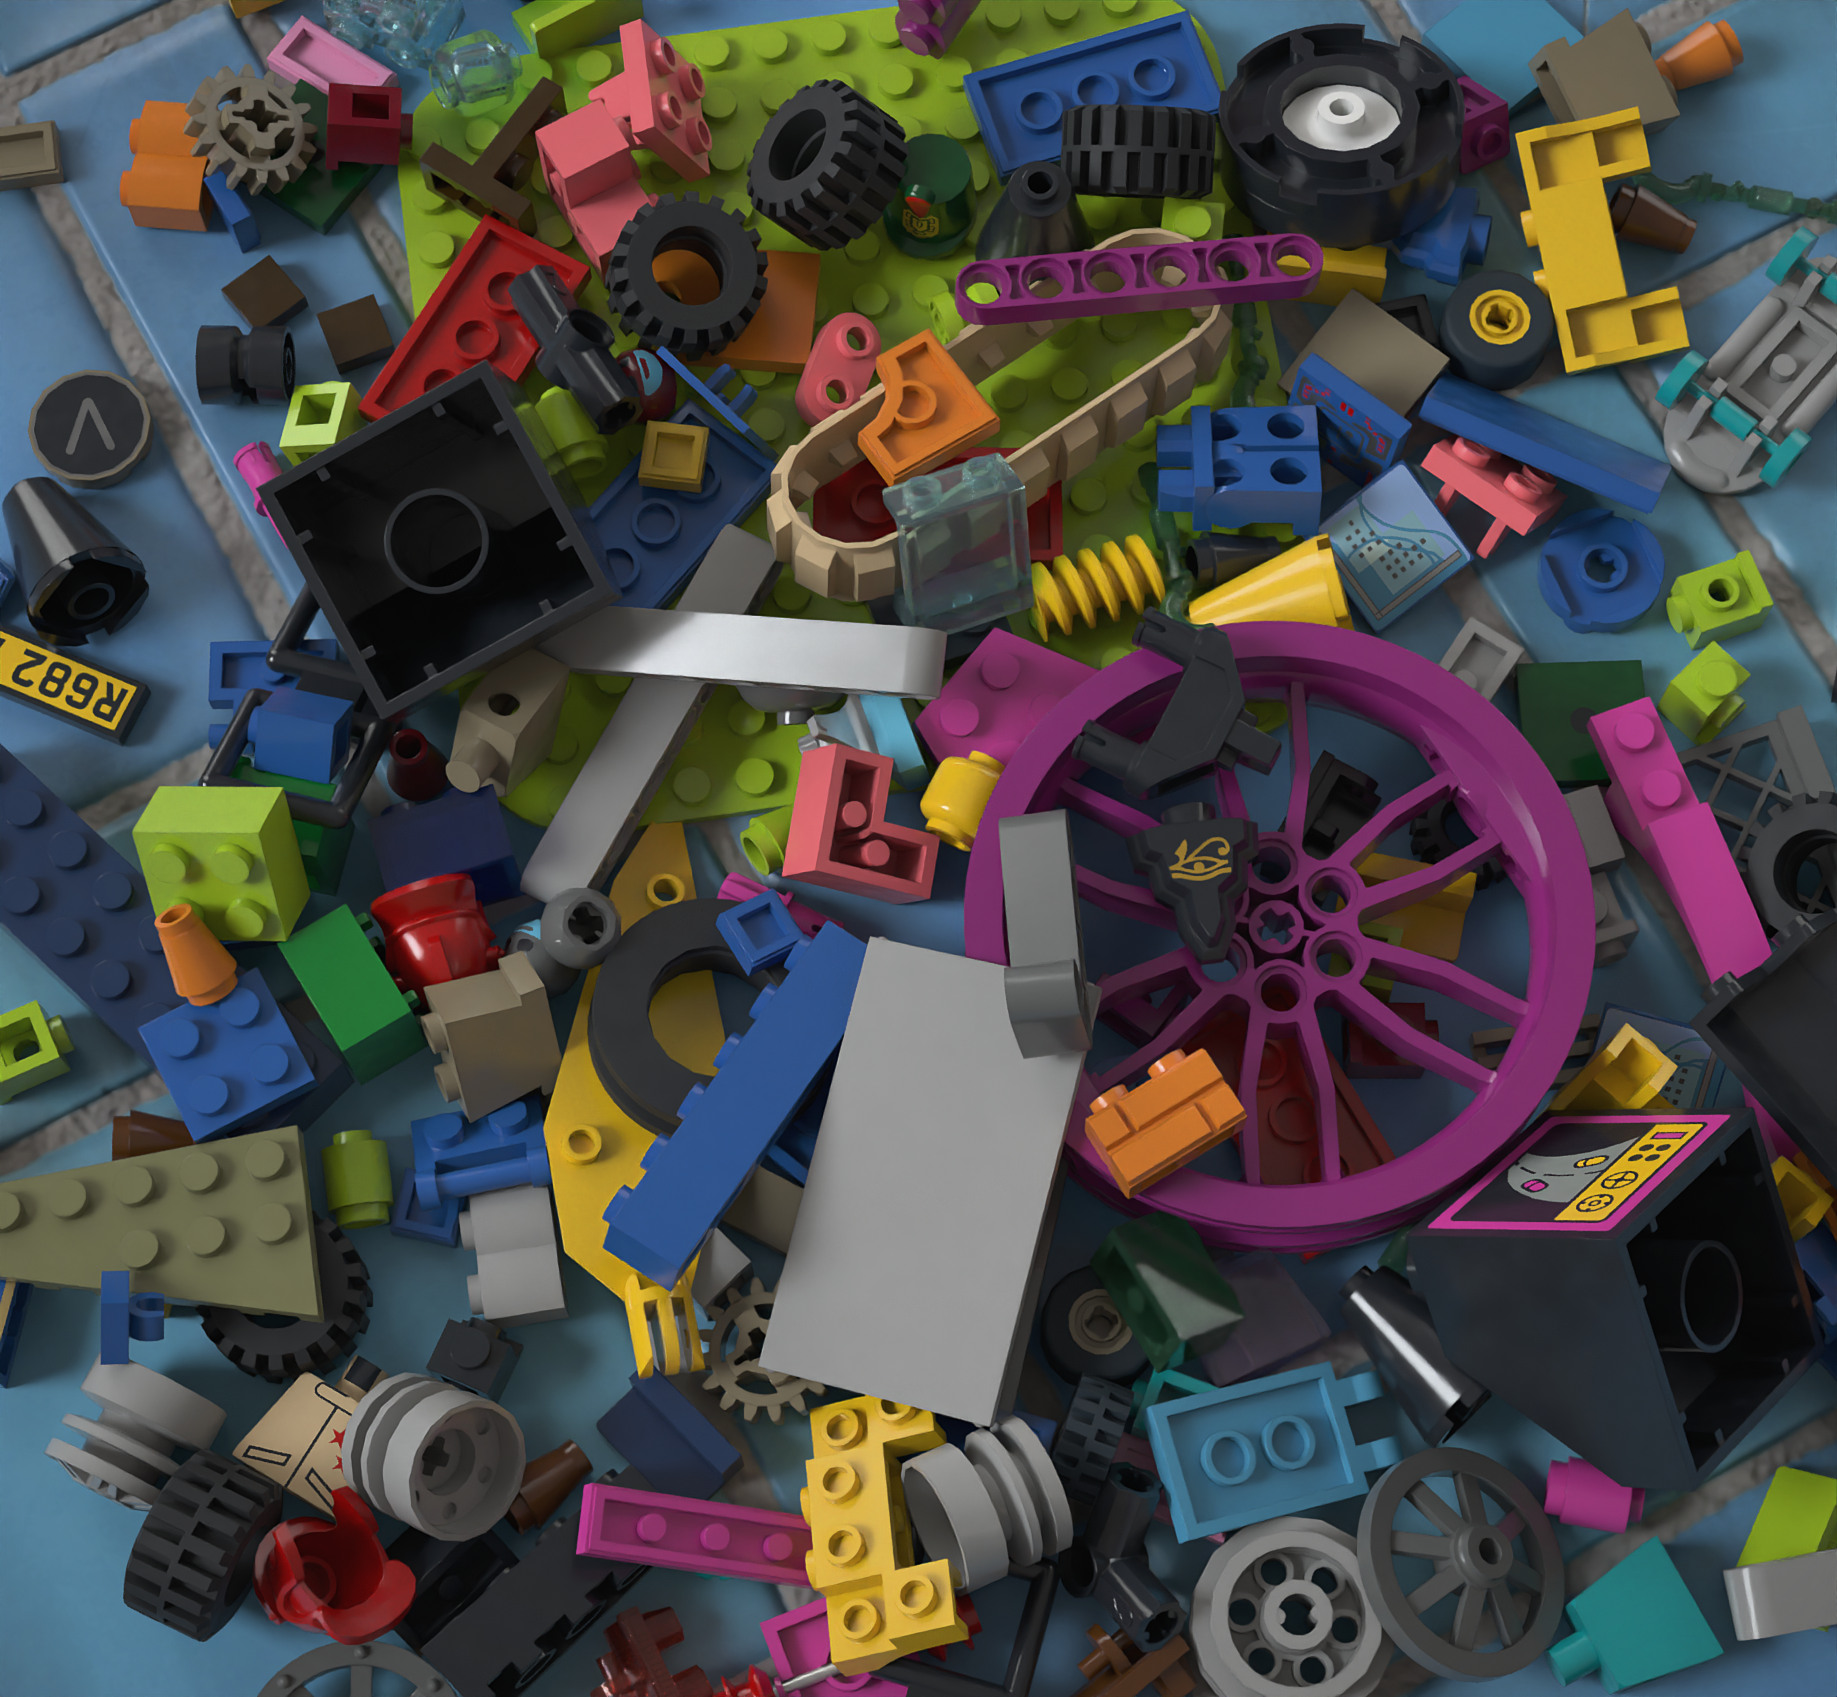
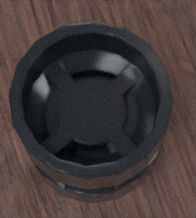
M201 325L197 336L195 360L197 389L202 404L239 405L244 396H249L254 405L290 406L295 388L296 358L293 333L289 326H253L248 335H243L238 326Z

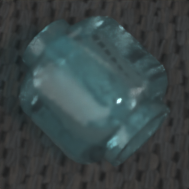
M487 29L478 30L441 44L435 54V63L429 66L431 86L439 103L446 110L453 109L465 118L477 116L513 101L517 92V77L522 76L523 73L520 56L513 44L510 42L503 43L496 34Z

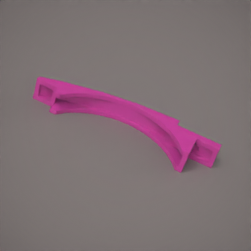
M1650 696L1590 717L1586 727L1612 781L1603 800L1615 830L1622 834L1638 850L1664 886L1697 948L1711 984L1729 971L1739 978L1760 966L1772 955V951L1753 903L1708 801L1699 804ZM1742 1084L1746 1108H1754L1770 1164L1782 1155L1792 1163V1158L1801 1151L1800 1148Z

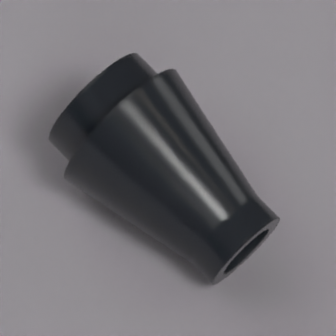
M1203 531L1199 538L1189 539L1185 545L1184 559L1188 581L1193 589L1205 588L1209 592L1280 555L1281 548L1275 536L1255 537Z

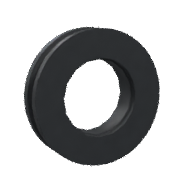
M717 898L693 899L667 905L653 911L638 920L623 933L613 950L607 954L601 966L588 1015L587 1036L592 1063L600 1082L614 1103L634 1122L657 1136L660 1133H664L671 1138L683 1122V1119L677 1116V1112L690 1090L697 1082L708 1087L714 1079V1076L694 1073L671 1059L654 1038L648 1014L650 1003L661 986L680 974L711 970L735 975L758 989L761 993L769 982L779 988L790 973L789 970L784 968L786 959L750 977L744 971L715 925L719 914L743 902ZM832 1063L785 1129L796 1122L812 1105L820 1093Z

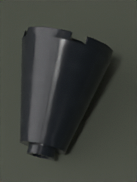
M1033 161L1022 165L1013 173L979 233L975 249V262L980 260L1082 252L1085 249L1091 250L1096 247L1093 235L1070 180L1060 167L1046 161ZM1048 277L1037 278L1033 280L1029 284V286L1035 283L1036 281H1044ZM995 287V289H996V291H997V293H998V295H999V297H1000V295H1001V294H1000V291Z
M49 477L26 478L16 483L4 498L2 512L27 616L39 637L55 646L78 647L89 644L85 635L105 628L108 635H111L122 629L139 613L149 594V584L145 579L146 570L142 561L55 480Z
M1365 1265L1342 1287L1339 1295L1346 1302L1340 1309L1339 1314L1422 1439L1431 1448H1438L1441 1442L1443 1444L1447 1442L1492 1397V1391L1445 1358L1428 1304L1416 1296L1407 1277L1387 1265H1382L1375 1272Z

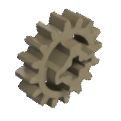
M245 64L237 76L228 66L222 67L214 79L207 76L186 106L185 112L191 118L184 126L183 131L188 136L198 138L190 153L192 157H208L211 162L205 173L209 177L222 171L227 175V189L233 190L240 181L247 182V188L251 196H257L266 184L276 194L283 189L288 181L294 184L307 168L306 165L316 153L317 148L310 141L317 134L318 128L316 125L303 122L311 107L309 103L295 104L292 101L291 97L296 90L293 84H289L282 89L274 85L276 80L275 72L271 70L262 79L255 78L251 64ZM232 100V104L227 103L222 111L216 110L217 106L222 102ZM279 149H285L283 156L274 160L270 159V156H275Z
M759 1277L752 1278L751 1295L743 1297L731 1286L726 1290L731 1305L725 1311L713 1305L707 1309L711 1318L716 1322L713 1330H698L700 1341L709 1346V1352L703 1353L705 1369L703 1370H713L714 1373L702 1384L703 1388L710 1395L725 1390L726 1393L722 1397L720 1407L728 1414H731L741 1404H744V1419L749 1424L754 1425L760 1419L762 1410H768L772 1421L776 1425L784 1424L785 1408L793 1406L802 1416H806L809 1414V1409L805 1397L810 1392L826 1398L829 1394L823 1383L781 1372L772 1374L767 1372L765 1368L758 1367L760 1360L758 1357L761 1355L758 1343L765 1339L770 1321L763 1319L758 1311L773 1309L780 1279L776 1283L774 1291L767 1292L765 1285ZM737 1325L740 1331L735 1350L725 1356L728 1338ZM758 1380L771 1383L778 1393L767 1395L754 1394L739 1386L743 1384L748 1386Z

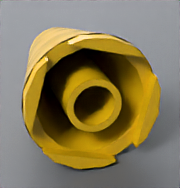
M1328 533L1314 536L1188 602L1190 615L1179 618L1180 622L1197 630L1205 626L1212 627L1239 622L1294 621L1322 624L1355 631L1341 575L1336 570L1333 558L1335 553Z

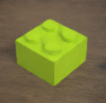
M159 786L132 831L156 918L168 908L185 903L191 905L195 914L200 917L218 940L287 941L311 895L284 787Z

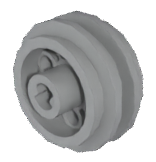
M1280 1516L1243 1527L1212 1554L1191 1595L1188 1637L1200 1675L1219 1697H1366L1378 1686L1395 1651V1642L1382 1627L1365 1593L1358 1565L1357 1539L1323 1520ZM1274 1561L1283 1564L1286 1569L1285 1581L1280 1585L1266 1583L1261 1577L1262 1564ZM1316 1570L1327 1574L1337 1584L1336 1589L1332 1593L1325 1594L1319 1586L1312 1583V1575ZM1237 1600L1249 1602L1255 1611L1254 1620L1246 1626L1235 1624L1229 1616L1230 1605ZM1287 1602H1296L1305 1606L1309 1613L1306 1615L1304 1622L1311 1629V1632L1300 1636L1285 1631L1281 1625L1285 1621L1286 1614L1279 1606ZM1345 1617L1353 1621L1354 1640L1352 1642L1341 1643L1334 1638L1331 1627L1335 1619ZM1257 1649L1268 1651L1274 1659L1273 1670L1266 1675L1256 1673L1248 1664L1251 1652ZM1306 1658H1316L1323 1663L1325 1677L1320 1683H1308L1300 1675V1664Z

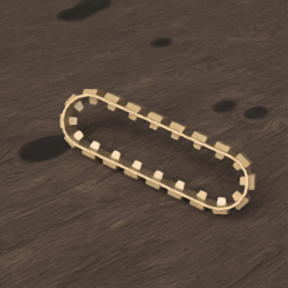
M1162 228L1130 229L1116 236L1108 237V239L1093 249H1085L1084 251L1194 241L1186 235ZM1173 266L1161 267L1153 273L1155 280L1166 287L1180 286L1187 281L1185 273ZM1216 266V273L1222 279L1228 281L1224 268ZM1104 271L1097 273L1091 279L1092 285L1102 292H1116L1125 286L1124 280L1113 272ZM1050 277L1044 281H1036L1029 286L1030 291L1041 298L1056 297L1063 290L1062 285ZM1234 304L1187 308L1191 311L1192 316L1197 318L1201 326L1199 328H1191L1185 339L898 531L873 542L844 543L818 534L812 529L808 513L796 512V510L806 500H810L817 489L828 484L867 458L858 446V433L876 419L885 401V387L882 383L878 384L860 396V401L846 410L840 409L811 428L810 434L798 445H790L772 471L771 497L766 500L767 530L776 560L790 565L795 574L796 583L827 599L832 597L841 601L857 602L873 600L878 597L894 594L896 589L912 579L919 581L946 563L950 553L961 546H971L998 528L999 520L1010 513H1020L1047 495L1048 487L1059 480H1069L1094 463L1097 454L1108 447L1115 449L1143 430L1146 421L1155 415L1164 416L1189 399L1192 395V389L1199 382L1210 381L1227 355L1233 325L1231 319ZM1078 318L989 326L970 324L960 331L957 338L943 345V347L972 384L976 386Z

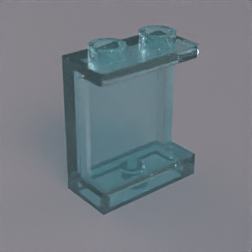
M1000 453L974 457L965 463L925 476H916L906 482L883 489V503L895 519L897 525L903 586L895 588V592L892 594L893 609L904 626L940 630L950 635L1034 606L1025 486Z

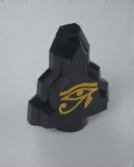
M1189 802L1170 807L1162 813V825L1143 830L1125 839L1132 869L1135 874L1148 878L1154 901L1174 911L1178 935L1200 965L1224 963L1236 928L1233 903L1247 891L1248 865L1258 859L1259 856L1258 823L1242 818L1217 819L1214 805L1210 803Z

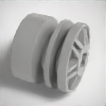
M100 1351L80 1387V1390L91 1401L103 1409L99 1418L96 1421L81 1415L66 1413L61 1423L86 1438L82 1449L52 1438L44 1454L57 1461L73 1478L72 1480L87 1489L130 1510L149 1512L161 1490L154 1487L159 1477L169 1480L180 1467V1465L170 1459L175 1447L196 1453L204 1449L209 1450L228 1414L192 1390L130 1359L129 1364L101 1365Z
M406 1372L381 1381L361 1399L347 1423L341 1448L343 1476L348 1486L363 1499L366 1505L398 1521H405L412 1527L445 1541L464 1542L486 1533L507 1513L518 1494L526 1466L524 1435L510 1412L493 1401L471 1392L460 1391L455 1386L441 1382L429 1375Z
M1013 1414L995 1422L993 1427H990V1431L981 1428L968 1434L965 1441V1455L954 1445L946 1443L902 1464L901 1481L904 1499L921 1545L930 1562L948 1558L961 1572L962 1586L954 1588V1593L959 1596L968 1594L1007 1576L1009 1567L1008 1554L1015 1562L1023 1567H1027L1040 1561L1042 1553L1051 1556L1071 1547L1074 1533L1071 1512L1053 1463L1034 1432L1023 1420Z

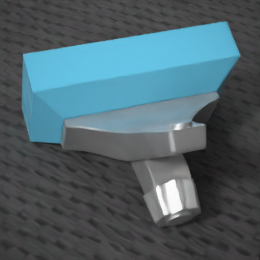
M848 694L845 705L839 711L825 715H813L807 721L810 733L798 739L801 755H803L804 751L838 743L894 758L891 779L908 791L931 782L903 702L899 697Z

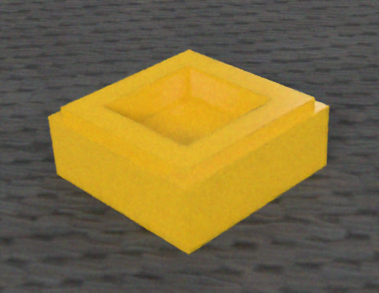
M647 420L638 474L639 485L701 493L710 441L709 427Z

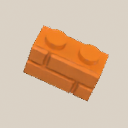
M1203 1048L1188 1057L1182 1049L1167 1054L1148 1069L1147 1072L1152 1079L1130 1092L1124 1084L1118 1085L1103 1093L1089 1106L1094 1114L1085 1120V1133L1128 1199L1222 1143L1245 1127L1247 1115L1229 1085L1225 1083L1223 1076Z

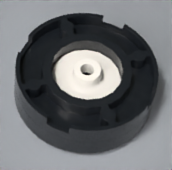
M1334 23L1307 26L1288 31L1263 42L1237 63V77L1233 80L1227 91L1222 90L1220 95L1218 168L1221 182L1227 195L1234 205L1256 226L1275 235L1287 233L1303 234L1312 238L1320 247L1354 251L1362 246L1390 241L1416 231L1421 225L1436 215L1447 203L1457 184L1460 171L1465 104L1460 85L1446 63L1427 47L1404 35L1400 39V47L1364 38L1365 25Z

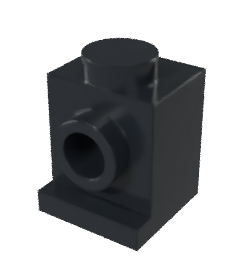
M471 1317L469 1322L463 1319L459 1323L449 1318L426 1368L431 1376L439 1381L449 1383L460 1391L471 1392L498 1404L524 1346L506 1338L507 1333L504 1330L484 1320Z

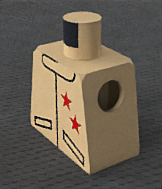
M358 1355L353 1357L335 1387L306 1371L244 1437L232 1455L247 1468L281 1484L283 1490L336 1521L332 1513L334 1500L331 1492L348 1486L343 1476L341 1448L347 1423L361 1399L381 1381L388 1379L389 1375Z

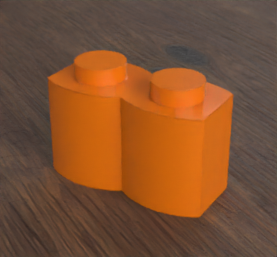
M146 100L141 118H133L131 122L129 144L131 153L136 155L131 171L124 170L121 175L120 201L123 207L129 208L135 226L207 232L209 228L213 204L203 179L208 176L205 172L211 161L207 156L192 157L190 153L198 138L188 136L183 131L184 126L191 118L185 112L188 103Z

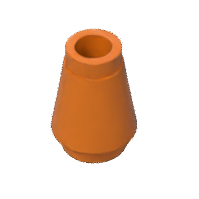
M1721 20L1715 24L1709 21L1704 22L1654 62L1661 76H1666L1673 84L1675 90L1679 91L1732 75L1733 67L1743 63L1744 57L1741 45L1733 29L1725 20Z
M184 903L170 907L156 918L154 924L159 932V938L178 995L187 997L190 1004L194 1006H204L222 999L235 988L238 982L234 972L237 967L236 960L200 917L195 914L190 904Z

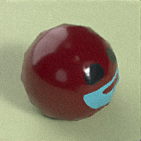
M635 347L621 352L615 358L640 395L639 403L644 410L634 423L635 425L647 426V420L661 421L675 409L677 398L675 370L656 353L657 350Z

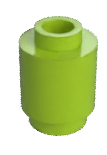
M558 386L547 390L541 396V401L536 404L535 409L573 479L581 481L599 474L608 464L606 454L609 451V445L606 436L597 434L570 391Z
M353 1130L333 1135V1145L321 1150L328 1213L335 1215L336 1225L341 1230L363 1229L388 1223L390 1221L388 1208L394 1205L387 1142L373 1140L371 1130Z

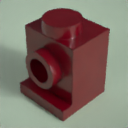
M329 83L326 169L338 170V161L399 165L400 149L412 150L413 114L401 113L402 88Z
M1382 1002L1413 1029L1439 1042L1437 1020H1425V1003ZM1341 1015L1343 1072L1348 1079H1421L1426 1068L1400 1057L1345 1016Z

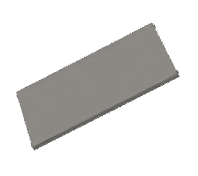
M870 936L758 1367L765 1368L767 1372L772 1374L781 1372L966 1420L979 1428L984 1426L993 1427L1087 1051L1023 1059L1007 1009L1004 987V968L1007 966L889 941L886 937L876 938ZM1087 982L1093 1030L1103 989L1091 982Z

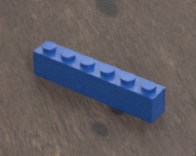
M829 920L826 921L814 939L806 934L799 939L784 964V968L790 971L779 988L769 982L753 1004L748 1016L753 1018L755 1022L744 1037L735 1031L729 1036L713 1062V1066L718 1068L719 1072L709 1086L706 1087L700 1082L693 1086L677 1112V1116L683 1119L681 1125L671 1138L664 1133H660L646 1152L640 1167L647 1172L633 1190L624 1184L609 1203L602 1216V1219L609 1223L602 1248L671 1292L839 1053L867 944Z

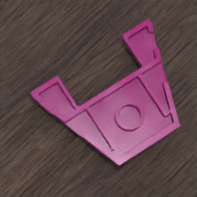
M995 627L941 689V698L932 700L911 724V727L936 768L939 767L945 758L950 756L968 759L972 751L984 753L999 761L1006 768L1014 753L1043 717L1065 696L1098 673L1099 670ZM1158 724L1137 733L1129 739L1141 745L1144 740L1148 741L1152 737Z

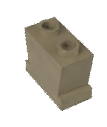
M1628 8L1571 47L1565 36L1544 45L1528 63L1532 75L1557 124L1588 119L1638 106L1644 135L1649 136L1664 131L1680 116L1677 109L1678 97L1676 90L1666 76H1661L1651 56L1652 47L1648 33L1640 23L1634 22Z
M523 951L498 959L500 970L424 987L430 1013L421 1016L422 1027L433 1053L440 1052L443 1061L442 1064L434 1066L437 1083L445 1101L450 1103L457 1100L470 1123L537 1087L545 1095L553 1092L562 1059L544 984Z

